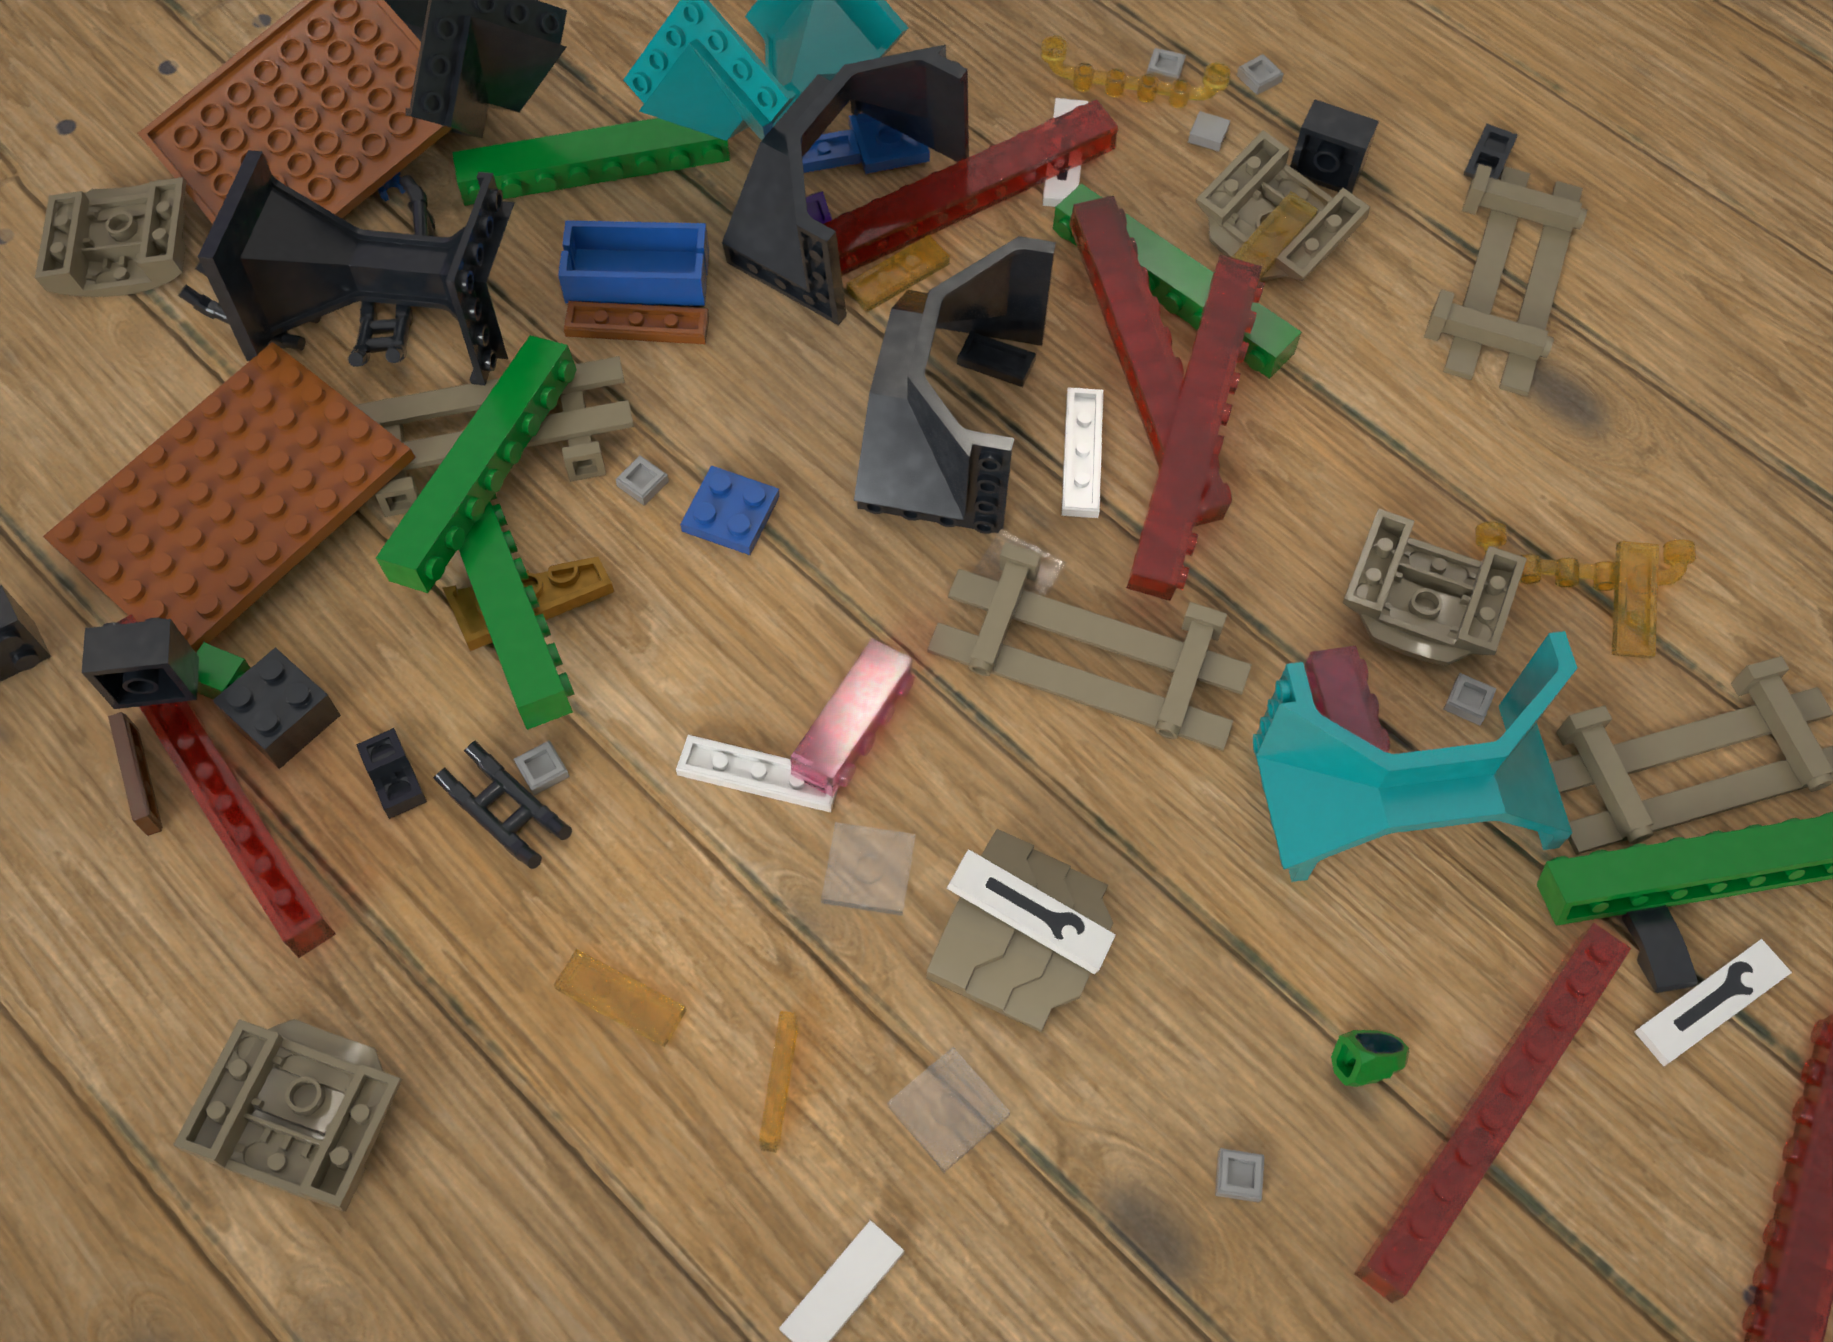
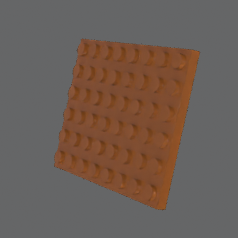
M302 0L148 124L138 135L174 178L184 177L186 180L185 191L213 224L248 150L263 151L272 175L279 182L343 218L452 128L405 116L406 108H410L421 41L385 0Z
M272 342L43 537L134 622H144L149 618L171 619L197 653L203 642L209 644L416 457L412 450Z

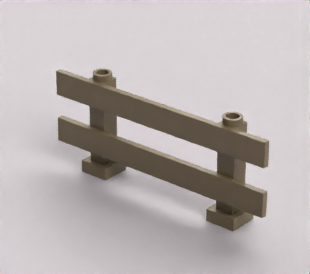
M1479 164L1469 186L1462 211L1475 215L1479 206L1489 208L1491 211L1463 306L1453 304L1452 301L1455 293L1441 289L1432 309L1424 338L1438 341L1441 332L1453 335V341L1443 372L1471 380L1482 344L1509 352L1499 389L1527 397L1539 357L1547 358L1553 345L1554 338L1547 336L1549 331H1546V326L1573 228L1581 229L1588 210L1581 208L1582 203H1579L1583 190L1581 187L1556 181L1551 195L1526 188L1530 173L1504 166L1500 180L1489 177L1492 167ZM1521 217L1544 225L1517 322L1491 315L1517 219Z
M619 356L575 364L577 369L572 382L568 383L560 395L563 412L547 415L540 425L538 433L532 437L526 446L531 447L568 440L569 446L563 447L562 453L570 482L606 475L599 441L592 442L591 435L634 427L629 400L588 408L585 406L583 390L625 383ZM500 378L487 380L486 385L465 384L355 405L408 446L416 457L375 494L385 517L407 513L419 496L413 477H409V470L441 464L463 432L405 442L403 424L478 410Z
M1007 542L1004 543L1000 553V570L1003 572L999 582L958 569L948 598L988 611L979 636L938 622L927 652L967 665L969 670L982 676L994 674L1155 728V732L1163 737L1176 739L1179 736L1224 751L1233 720L1188 705L1197 680L1241 695L1243 693L1252 664L1207 650L1211 639L1219 640L1227 613L1190 602L1181 628L1188 631L1185 642L1023 590L1027 579L1032 581L1037 579L1041 567V553ZM1012 619L1174 672L1166 698L1003 644Z
M1780 656L1746 666L1731 682L1738 696L1750 693L1756 705L1636 739L1612 744L1604 729L1612 720L1605 705L1569 715L1556 733L1563 746L1574 743L1579 755L1550 763L1559 793L1562 794L1595 784L1608 811L1569 822L1572 834L1568 839L1575 854L1578 855L1626 840L1630 844H1637L1654 835L1653 832L1804 788H1809L1810 792H1814L1833 783V746L1821 749L1807 724L1833 715L1819 688L1816 687L1790 695L1781 679L1789 670V667L1783 657ZM1769 734H1773L1786 757L1782 761L1643 801L1629 777V774Z

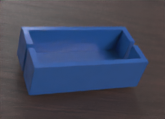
M565 220L562 243L564 251H561L558 274L565 303H568V301L634 305L705 306L706 276L708 275L709 263L706 223Z

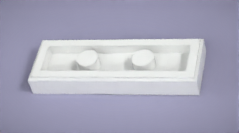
M870 1220L779 1327V1330L792 1342H831L902 1257L904 1250Z

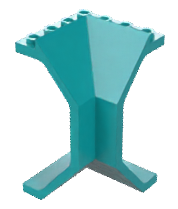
M680 0L623 80L644 103L639 112L725 141L750 127L762 141L818 74H837L845 64L883 57L909 27L886 0H757L745 17L764 39V65L709 0Z
M1553 632L1546 636L1498 707L1506 732L1498 740L1489 743L1391 754L1380 750L1321 715L1314 705L1304 663L1286 664L1280 680L1276 681L1275 692L1272 698L1268 699L1265 715L1260 718V726L1257 733L1253 734L1252 742L1259 766L1262 787L1267 799L1271 824L1275 832L1283 870H1289L1291 882L1308 880L1317 863L1327 857L1379 837L1398 832L1500 821L1537 831L1543 850L1560 848L1570 837L1572 830L1537 722L1577 670L1566 632Z

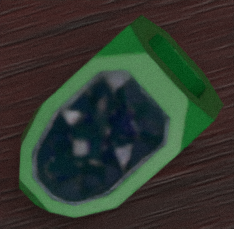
M1353 1030L1339 1035L1331 1055L1334 1074L1344 1086L1358 1087L1365 1084H1375L1383 1079L1391 1078L1392 1074L1398 1073L1406 1067L1409 1047L1399 1037L1379 1030Z

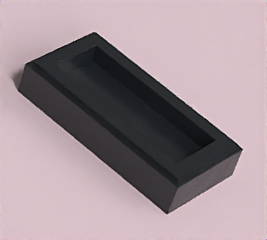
M970 331L957 357V365L1023 387L1035 363L1036 353Z

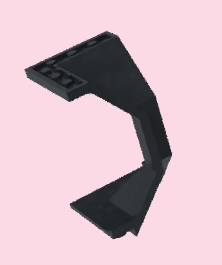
M385 0L421 41L410 108H406L405 116L452 128L449 133L483 139L488 108L520 113L567 48V46L561 45L567 10L538 0Z
M946 44L845 64L837 74H818L759 144L722 241L726 263L839 326L847 314L836 231L814 220L807 212L802 157L850 101L852 114L857 116L862 112L966 167L969 163L968 69L964 68L960 63L946 58Z
M248 150L198 258L246 361H250L257 356L275 336L355 302L366 301L436 308L450 312L459 322L472 363L473 371L470 382L476 385H486L490 371H494L496 368L497 359L509 360L487 286V280L515 202L503 201L502 191L497 189L493 173L478 172L477 180L480 190L467 225L450 237H434L364 230L352 225L279 182L272 175L263 151Z
M1018 236L932 288L928 293L907 290L891 308L868 399L854 501H857L858 509H864L872 514L886 513L902 516L911 521L920 519L936 522L945 527L959 526L970 528L984 534H1003L1014 438L963 428L925 377V372L936 328L968 334L972 331L987 337L1042 346L1056 242Z

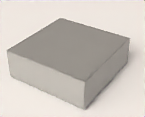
M1155 48L1147 69L1146 79L1177 86L1186 55Z
M1262 54L1239 66L1236 76L1258 95L1281 83L1284 73Z
M1199 111L1190 131L1188 142L1220 151L1231 120Z
M641 455L615 479L617 487L644 506L669 482L668 474Z
M1459 673L1443 710L1480 726L1485 719L1496 688Z
M550 740L514 758L516 766L534 796L570 777Z
M1220 1148L1217 1158L1215 1196L1260 1202L1262 1200L1265 1155Z

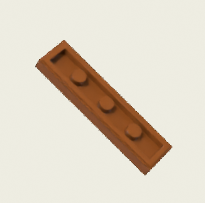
M568 301L564 333L565 337L706 344L709 310L706 308Z

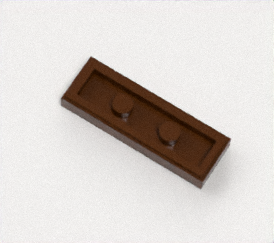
M123 712L108 716L132 820L147 836L161 832L163 827L139 729Z

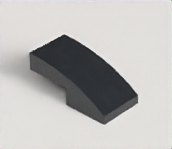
M1486 124L1463 175L1473 178L1478 165L1481 164L1492 167L1489 177L1498 180L1518 135Z
M394 728L356 744L366 771L374 784L382 807L389 819L427 802Z
M1666 905L1628 911L1622 915L1625 926L1640 949L1637 962L1655 993L1696 987L1698 981L1688 949Z

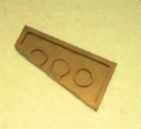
M598 556L549 566L547 572L537 574L530 573L527 570L529 579L522 581L524 587L532 585L540 607L533 609L536 616L543 613L545 620L615 592L612 582ZM456 585L443 587L442 589L470 652L492 643L493 641L473 587L457 589Z

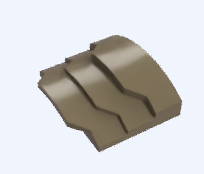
M1264 130L1196 198V203L1208 216L1210 242L1234 263L1262 281L1286 276L1303 281L1322 260H1325L1342 241H1346L1368 218L1370 206L1345 188H1342L1334 198L1287 165L1289 148Z
M184 177L156 180L125 188L91 189L86 193L78 191L49 195L35 274L36 280L48 292L84 297H110L151 290L178 277L183 272L186 248L182 240L185 219L183 205L186 190V180Z
M1378 509L1343 600L1345 605L1360 615L1370 639L1407 656L1443 666H1448L1471 654L1495 655L1527 558L1489 546L1481 562L1410 538L1414 520Z
M996 829L981 857L1103 928L1111 930L1113 921L1102 900L1108 887L1107 884L1072 869L1070 865L1034 850V845ZM960 897L929 964L926 979L1042 1032L1053 1008L1080 999L1091 972Z
M239 1019L173 1146L190 1155L255 1181L346 1212L366 1170L364 1165L383 1127V1120L402 1079L383 1072L374 1047L332 1034L296 1019L281 1023L270 1029H265Z

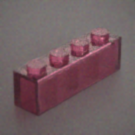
M871 638L791 755V775L831 797L834 796L840 785L846 787L855 773L856 766L854 764L859 756H867L876 740V735L874 734L879 726L885 727L890 722L896 708L894 703L900 695L905 697L909 693L915 680V676L911 675L913 658Z
M1356 645L1310 652L1304 667L1314 705L1318 712L1380 750L1389 753V735L1386 729H1381L1378 719V699L1374 693H1370L1367 683L1368 667L1365 660L1360 659Z

